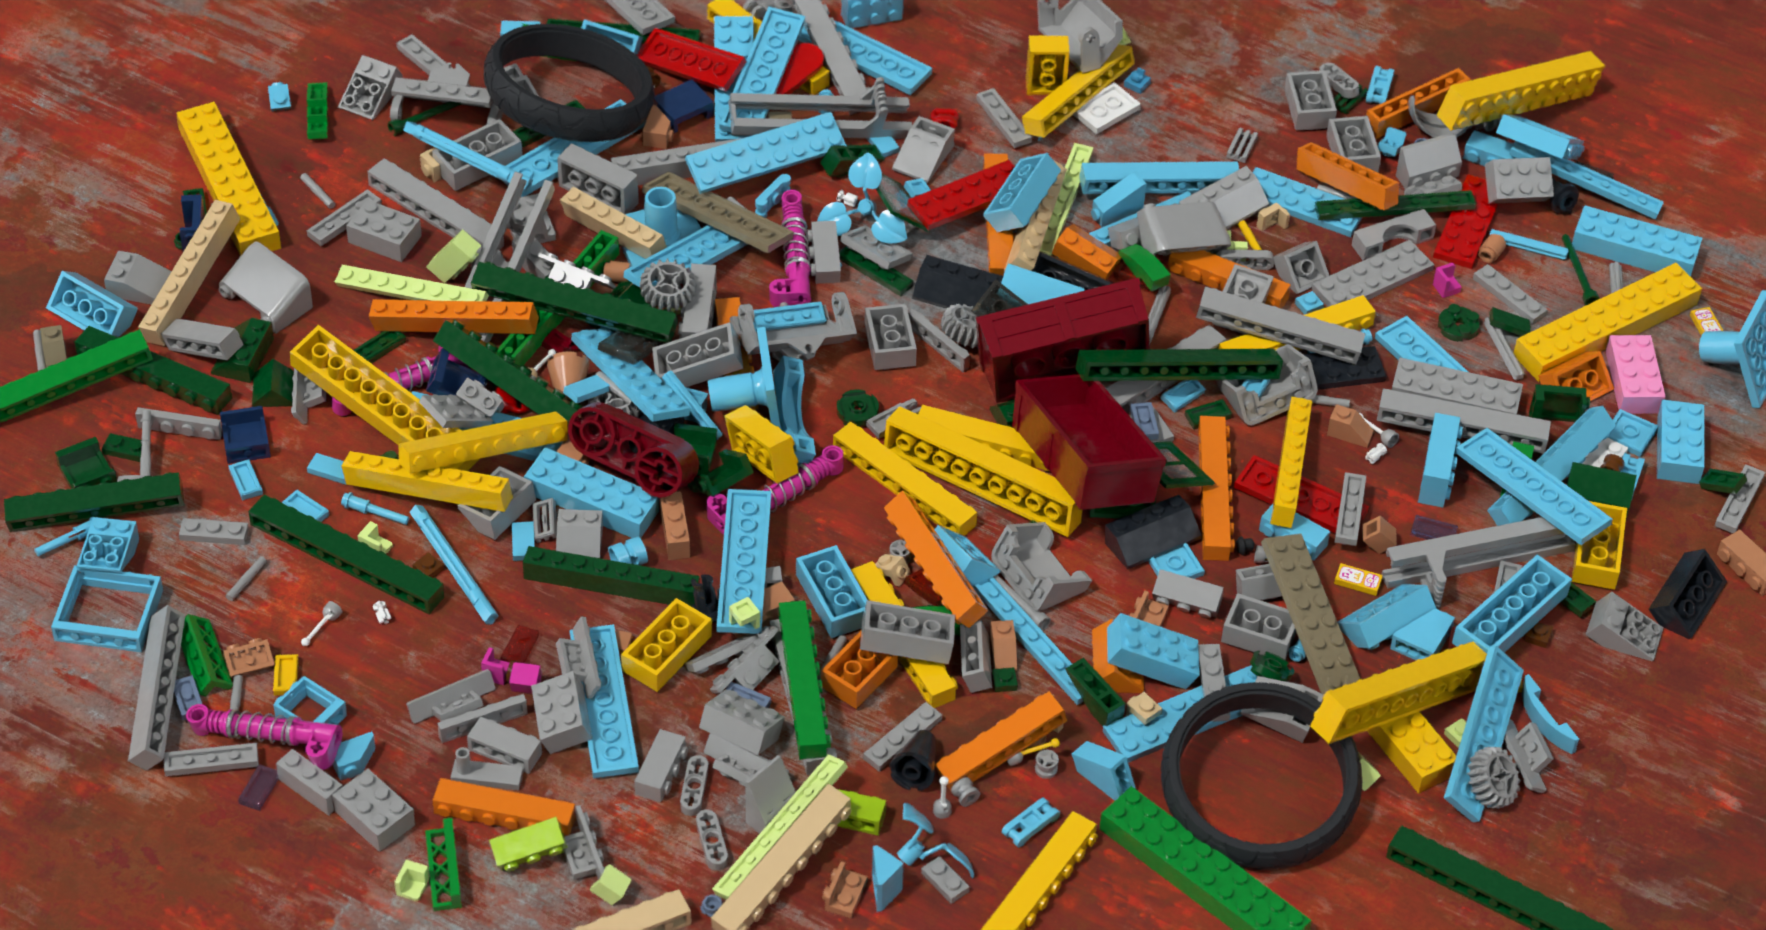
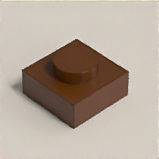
M429 552L412 564L414 569H419L432 578L444 570V564Z
M1538 622L1527 632L1525 642L1546 648L1553 627Z

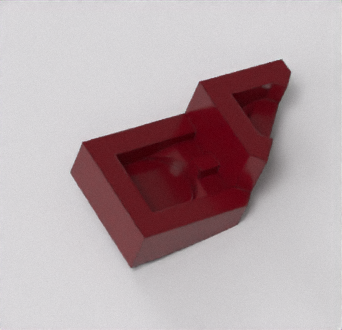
M555 328L542 341L541 345L547 350L554 349L556 353L581 351L572 342L571 337L568 338Z

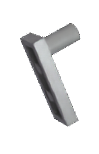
M461 747L456 750L451 780L485 787L519 790L523 776V766L470 761L469 750Z

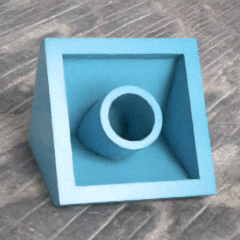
M873 846L872 879L876 910L880 912L902 891L904 863L879 846Z

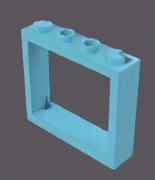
M1503 114L1496 131L1497 134L1561 159H1577L1585 148L1583 140L1517 115Z
M74 565L51 626L54 641L142 652L149 632L151 616L156 613L163 593L161 577L133 572L120 573L79 569ZM81 586L150 594L137 631L68 622Z

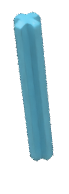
M1495 229L1490 231V235H1501L1505 239L1506 245L1562 260H1565L1568 255V249L1565 247Z
M670 370L662 376L668 387L691 408L690 414L700 426L718 428L673 371ZM719 429L717 430V440L722 436V432Z

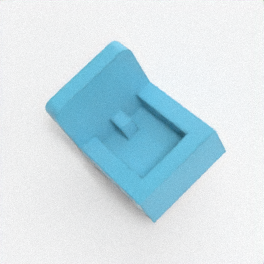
M277 82L273 83L272 86H268L271 111L291 109L288 84Z
M1388 127L1385 138L1378 144L1379 151H1382V154L1386 156H1396L1400 152L1401 147H1403L1407 133L1393 127Z

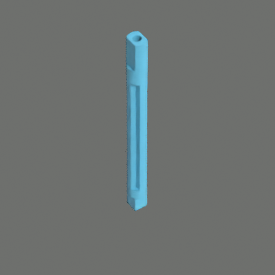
M406 122L403 131L507 183H510L514 172H517L420 124ZM523 175L522 179L527 181L524 191L528 192L533 179Z
M414 505L410 514L485 624H493L499 615L426 509L421 505Z

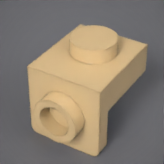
M436 147L420 154L421 169L425 176H429L434 182L441 179L440 164L432 155V151L437 149Z
M1276 202L1259 212L1257 227L1263 231L1278 223L1285 229L1288 227L1290 214Z
M884 554L875 564L877 568H881L884 576L891 577L895 586H900L911 575V571L902 556Z
M1143 692L1137 697L1133 696L1127 702L1126 716L1133 714L1146 725L1162 714V708Z

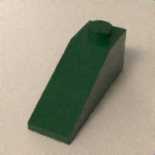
M875 144L831 146L820 163L829 177L846 176L849 174L851 165L864 154H872L878 163L883 162L884 157Z
M1084 657L1066 667L1068 676L1090 713L1102 726L1105 725L1106 727L1114 721L1123 718L1126 703Z

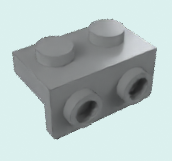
M468 377L456 393L457 397L488 417H492L495 412L500 414L504 408L503 398L494 391H488L482 383L477 380L473 381Z

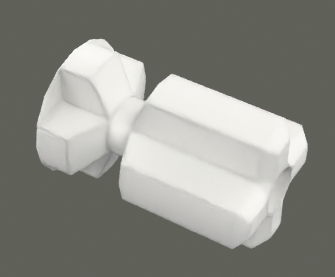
M840 190L837 195V201L841 202L843 199L846 205L855 207L858 202V196L849 192L844 195V191Z
M1378 443L1376 448L1374 447L1367 452L1365 458L1371 464H1374L1380 459L1381 455L1387 453V449L1382 443Z
M378 601L373 605L374 611H378L376 616L380 624L383 622L388 624V620L392 619L389 610L385 608L387 606L384 601Z

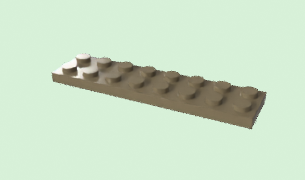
M667 172L643 185L642 193L644 194L655 187L671 189L675 193L677 210L715 229H719L748 245H752L762 252L769 253L793 239V231L710 191L700 194L696 184L671 172Z
M1302 534L1264 538L1261 544L1321 693L1325 694L1330 689L1334 690L1345 684L1357 682L1360 679Z

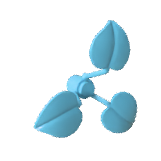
M866 153L856 160L849 169L850 182L857 188L863 187L865 199L859 202L857 209L847 212L842 202L830 203L821 211L817 221H836L837 236H842L851 228L852 221L848 215L859 212L863 215H873L876 222L872 225L871 231L877 240L884 243L903 242L908 239L904 220L890 214L889 210L883 211L878 217L876 213L877 205L868 195L867 188L876 189L880 185L882 171L875 157L870 153Z
M905 802L903 804V820L912 821L919 825V828L913 838L897 852L899 858L908 866H911L918 857L923 860L926 856L940 849H945L969 870L971 878H973L974 870L971 862L962 851L951 843H942L926 852L922 851L925 847L917 838L923 829L932 834L934 832L933 826L922 813L911 804Z

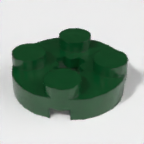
M1457 304L1449 305L1447 309L1440 313L1438 319V328L1441 329V334L1447 339L1462 342L1466 338H1469V340L1473 339L1477 335L1480 326L1479 314L1477 312L1460 307Z
M855 389L847 391L837 401V415L845 426L850 422L856 426H865L867 420L878 415L879 412L877 398L873 394L871 396L866 394L864 390ZM855 406H858L859 408H862V409L856 410V409H854V408H855Z
M1260 651L1254 652L1250 660L1252 665L1251 672L1253 674L1285 682L1291 681L1295 671L1293 667L1290 671L1286 660L1271 652L1266 651L1264 655L1259 654Z

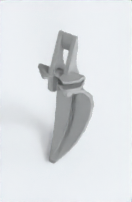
M1410 96L1408 100V110L1413 122L1433 138L1453 132L1457 138L1473 126L1476 127V130L1485 128L1486 131H1492L1494 128H1498L1502 119L1499 118L1451 131L1436 116L1437 114L1426 113L1415 108L1414 96Z

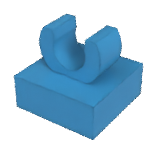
M1138 67L1137 71L1134 70L1124 80V87L1141 94L1150 84L1151 78L1145 75V70Z

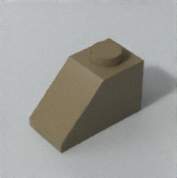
M62 326L40 328L46 368L67 360Z

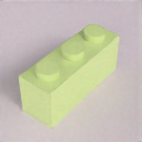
M462 229L434 256L426 267L444 283L450 278L454 280L461 271L479 255L477 250L481 245Z

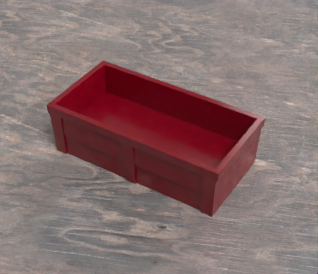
M1139 277L975 317L980 367L982 372H985L996 403L1015 398L1016 380L1078 375L1079 373L1075 368L1079 350H1150L1149 318L1141 293Z
M1079 374L1016 380L1012 427L1016 432L1020 433L1041 459L1046 469L1050 470L1080 510L1155 501L1162 471L1167 459L1100 381H1083Z

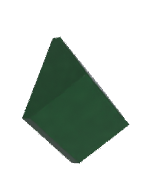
M272 359L254 373L252 407L292 406V377L294 376V370Z

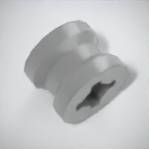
M896 540L890 545V555L904 557L908 565L911 561V553L904 545L906 541Z
M1052 750L1040 751L1036 756V774L1044 779L1054 777L1058 770V755Z
M967 777L958 780L951 789L953 795L959 798V803L964 807L976 802L980 796V791L973 787V782Z

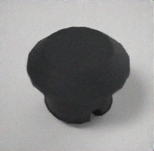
M1240 536L1236 541L1238 552L1241 555H1245L1247 551H1253V539H1244Z

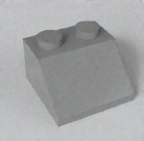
M1317 241L1304 242L1273 256L1278 275L1284 282L1291 284L1290 288L1295 294L1311 288L1313 283L1329 276Z
M559 509L556 551L600 558L603 534L602 511Z

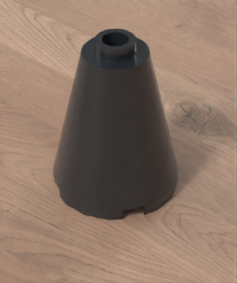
M927 730L917 731L892 759L890 775L899 786L907 790L918 788L917 791H921L931 785L935 776L936 737L934 734Z

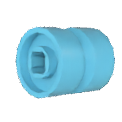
M639 536L626 540L625 544L620 542L608 548L609 557L612 561L643 565L648 562L645 546Z

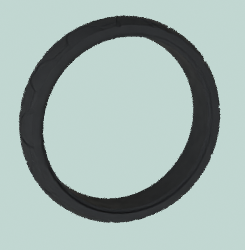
M533 24L518 27L502 35L491 46L484 62V82L494 104L504 114L519 124L551 137L578 142H603L618 139L636 130L646 120L653 106L654 85L650 72L644 62L619 42L587 29L561 24ZM533 56H552L580 61L599 68L618 79L631 91L634 100L623 106L608 109H584L558 104L541 98L518 85L506 73L503 66L511 61Z
M1251 682L1224 687L1194 703L1182 715L1183 717L1177 721L1165 744L1161 761V783L1164 798L1172 816L1186 830L1190 831L1199 841L1221 852L1238 866L1256 870H1276L1278 868L1284 869L1297 866L1324 853V850H1328L1343 835L1355 816L1354 814L1360 803L1363 782L1361 762L1355 742L1349 736L1329 744L1341 769L1343 794L1335 811L1316 830L1298 839L1275 844L1251 843L1228 836L1210 825L1200 816L1184 791L1180 776V759L1190 739L1211 720L1226 713L1242 709L1275 710L1294 716L1310 726L1314 719V713L1320 708L1322 703L1302 691L1275 683Z

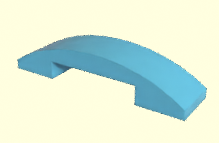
M1529 674L1525 675L1522 700L1529 718L1533 723L1537 724L1540 732L1550 742L1570 754L1575 753L1579 738L1567 723L1562 725L1556 723L1539 701L1541 689Z

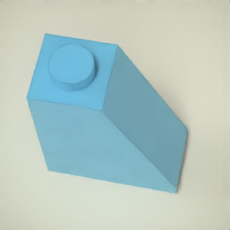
M1137 171L1132 172L1093 200L1092 218L1101 227H1104L1143 209L1146 192L1145 181Z
M1433 609L1393 634L1390 649L1414 660L1438 654L1452 632L1455 617L1446 612Z
M1086 741L1072 753L1077 772L1113 800L1119 798L1131 786L1136 789L1125 755Z

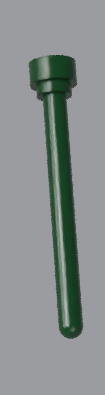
M449 101L402 121L394 119L387 123L390 132L394 130L393 135L397 136L402 134L407 121L416 124L460 106L462 103Z
M1564 234L1562 241L1565 248L1568 249V256L1584 291L1582 300L1586 306L1599 300L1600 297L1597 291L1591 289L1569 235Z

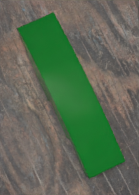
M327 82L308 83V139L328 138Z

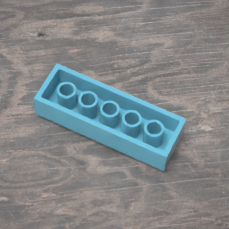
M1584 205L1572 244L1577 251L1653 272L1677 263L1691 277L1702 238Z
M546 447L524 476V478L533 482L536 498L540 500L553 498L557 506L565 509L600 510L603 513L604 527L631 538L639 536L641 539L659 512V497L651 496L635 484Z
M1536 555L1456 626L1452 644L1458 647L1461 644L1474 642L1486 654L1491 646H1497L1505 653L1568 595L1572 578L1539 555Z

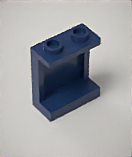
M689 80L654 96L653 105H656L671 121V130H674V133L678 132L679 123L702 113L707 119L714 116V101L693 80Z
M202 195L181 196L185 227H181L179 232L183 252L205 217Z
M442 348L433 361L426 391L436 395H456L467 377L473 381H479L485 387L488 379L478 372L448 360L449 352Z
M262 406L220 412L228 464L248 459L251 461L271 457Z

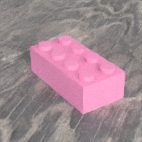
M1651 335L1610 336L1606 357L1618 410L1622 409L1631 414H1658L1662 399L1665 400V392Z

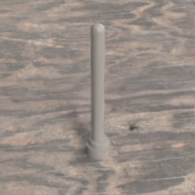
M998 575L993 576L1042 631L1049 626L1051 619L1044 612H1036Z

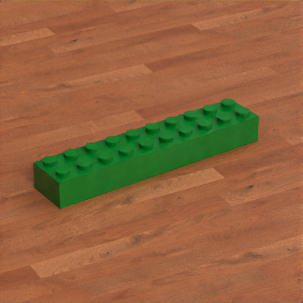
M1132 786L1101 813L1099 830L1232 930H1310L1312 922L1310 918L1221 852L1199 841L1178 820Z

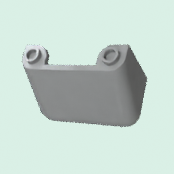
M1210 199L1200 200L1198 203L1156 206L1155 203L1144 205V208L1137 212L1142 247L1154 256L1156 254L1167 256L1170 253L1203 250L1215 254L1231 246L1230 236L1217 206Z
M254 242L245 250L219 283V292L224 298L233 299L238 295L260 312L261 320L272 322V329L275 334L313 308L311 289L307 278L259 242Z
M1287 344L1276 350L1283 359L1280 379H1271L1260 398H1258L1257 392L1254 390L1246 391V388L1242 386L1245 379L1239 382L1238 379L1216 380L1221 392L1246 424L1255 425L1287 411L1291 396L1312 400L1316 396L1318 388L1311 360L1291 345Z
M1045 522L1006 525L992 550V562L1001 570L1000 573L1015 592L1036 612L1048 609L1088 589L1092 580L1087 573L1080 570L1075 571L1070 576L1049 550L1052 546L1054 535Z

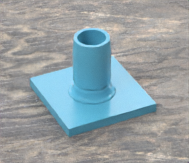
M667 187L650 189L645 196L644 210L625 214L662 234L667 247L701 229L696 218L677 210L675 193ZM621 246L628 262L631 263V267L645 260V258Z
M1766 290L1761 291L1740 332L1705 331L1701 335L1699 343V354L1703 362L1740 365L1752 408H1760L1766 398Z
M765 327L757 328L762 361L761 369L755 373L750 372L708 380L712 412L739 409L745 405L748 407L758 404L764 405L769 408L771 423L780 428Z

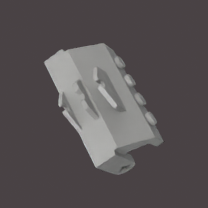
M1038 0L1039 31L1044 36H1068L1069 61L1082 73L1100 69V66L1105 63L1123 39V21L1101 0H1071L1061 9L1058 8V0H1048V2Z
M451 63L432 69L428 81L396 78L391 90V94L394 96L390 110L391 121L394 119L401 120L404 98L445 103L453 101L461 102L462 105L491 108L487 124L498 119L501 120L503 112L494 104L487 88L470 86V74L458 63L455 69H450Z
M838 292L832 295V307L836 322L830 320L827 307L823 305L827 320L825 323L766 331L769 352L772 353V357L780 361L784 355L800 359L804 362V360L807 361L815 357L819 346L844 343L852 339L857 334L846 294ZM742 304L738 308V316H732L730 322L740 338L741 346L748 354H760L758 334L753 324L755 319L754 309L751 304Z

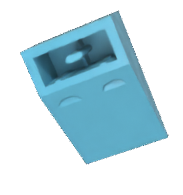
M93 517L77 568L121 573L134 556L138 545L139 534L136 521Z

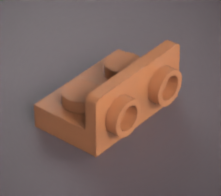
M1144 590L1142 597H1138L1135 602V613H1130L1129 616L1161 627L1168 613L1169 606L1149 600V591Z
M256 638L243 646L233 644L223 651V657L226 661L230 678H233L235 675H244L271 668L275 665L268 639Z
M841 861L838 869L834 868L832 871L830 887L826 886L823 892L822 900H825V910L852 918L867 884L868 876L846 870V862Z

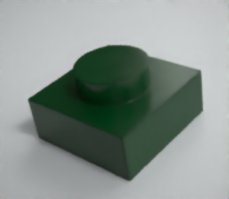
M1014 667L992 669L995 692L1017 691L1018 684Z

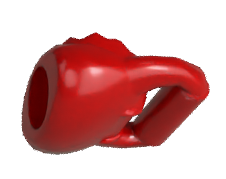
M936 108L930 113V118L934 122L956 129L959 114L954 109Z
M500 387L496 388V393L503 398L504 408L501 413L508 414L513 412L521 414L529 411L530 408L522 402L521 408L516 407V398Z

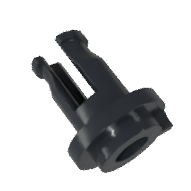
M1552 176L1554 197L1550 198L1551 209L1558 214H1571L1572 208H1574L1578 201L1579 191L1574 185H1563Z
M703 574L701 575V584L696 583L695 579L691 580V585L694 587L693 596L695 601L692 607L710 617L712 623L717 622L719 600L716 598L715 588L712 585L713 577Z

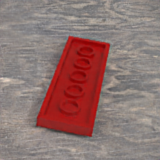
M657 28L652 31L637 53V56L647 66L725 92L728 91L747 62L743 56Z
M1010 160L1001 162L910 198L907 201V206L929 231L988 207L1015 166Z
M1467 174L1460 191L1472 190L1476 208L1451 211L1434 251L1433 258L1472 269L1499 203H1488L1486 179Z
M1254 455L1235 481L1234 488L1272 505L1279 466ZM1301 476L1296 513L1336 534L1342 494ZM1362 504L1360 523L1369 510V506Z

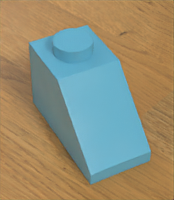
M373 732L341 742L333 762L340 781L353 778L363 772L376 749Z

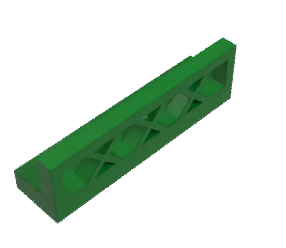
M187 614L184 621L181 646L199 695L206 697L214 687L230 690L233 684L210 620Z
M452 818L443 819L444 828L425 830L433 911L462 908ZM445 836V841L440 846L431 842L432 837ZM438 854L447 858L441 866L433 861ZM441 873L449 877L443 885L435 880ZM443 892L451 897L449 902L437 903V898Z

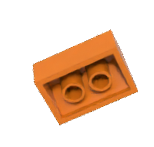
M1074 224L1064 230L1057 239L1052 254L1105 279L1110 277L1123 260L1118 252Z
M1586 351L1538 375L1541 385L1586 388L1587 397H1590V401L1614 390L1601 351Z
M1110 619L1092 629L1093 666L1096 672L1116 693L1144 692L1143 675L1108 663L1107 627L1114 619Z

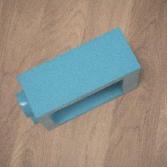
M305 676L298 682L293 683L290 689L283 696L278 697L273 704L275 717L284 715L288 719L290 716H296L290 711L308 696L326 708L313 722L338 725L347 716L345 701Z

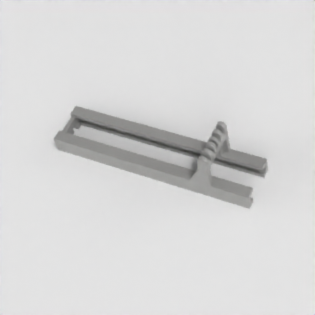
M882 77L877 78L874 86L861 96L731 93L728 101L729 113H731L732 135H756L805 120L736 118V109L876 112L875 117L870 121L835 120L843 138L891 136L893 139H906L912 127V122L885 121L888 113H906L910 105L908 97H886L884 78Z
M514 172L465 288L472 289L471 280L478 262L492 263L507 228L510 230L514 228L518 232L522 229L521 237L508 264V267L520 272L535 236L539 237L541 235L543 239L548 237V230L543 217L555 191L553 182L544 181L526 222L516 219L514 210L527 181L522 179V173ZM497 298L493 299V302H507ZM479 333L482 336L481 340L485 343L490 342L493 333Z
M1543 517L1389 547L1387 548L1386 555L1391 559L1390 565L1392 568L1382 570V578L1387 589L1398 587L1401 584L1419 582L1421 585H1427L1438 610L1442 602L1446 577L1498 567L1500 561L1518 563L1531 560L1536 555L1543 558L1573 552L1576 544L1572 538Z

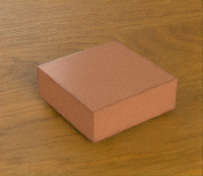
M615 630L618 651L623 653L630 646L633 635L629 632Z

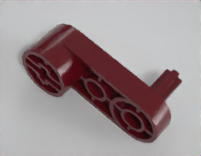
M601 402L590 403L576 411L569 420L568 434L576 450L591 459L636 479L642 490L651 496L659 498L670 496L692 482L698 473L699 460L691 444L678 436L623 412L619 408ZM629 440L636 444L638 453H634L630 449Z

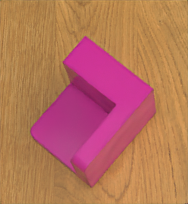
M1454 263L1436 268L1433 286L1442 298L1461 293L1462 286L1454 277Z
M489 647L481 662L482 671L486 669L491 671L494 683L504 685L510 662L494 659V648Z
M514 662L509 681L511 691L533 694L531 686L541 683V667L539 665Z

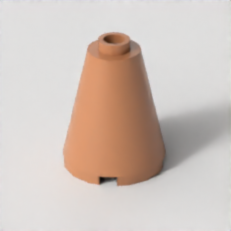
M560 352L554 354L553 359L550 360L549 358L547 360V368L553 389L557 388L563 391L564 386L581 381L587 377L589 359L585 355L582 358L577 356V352ZM567 395L565 396V398L572 401Z

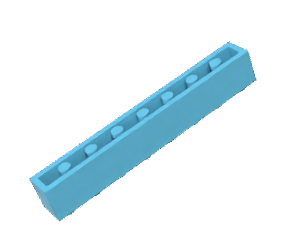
M1238 162L1082 163L1079 179L1083 194H1103L1132 172L1137 171L1146 183L1145 193H1185L1187 191L1196 193L1238 171L1239 165Z
M1604 406L1589 408L1535 463L1560 481L1569 477L1572 462L1582 464L1586 460L1585 457L1598 448V444L1611 435V431L1616 427ZM1508 491L1487 510L1497 526L1523 521L1535 512Z

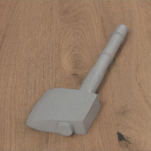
M149 410L142 412L140 475L119 476L117 482L123 479L132 480L151 476L150 444L152 443L151 411Z

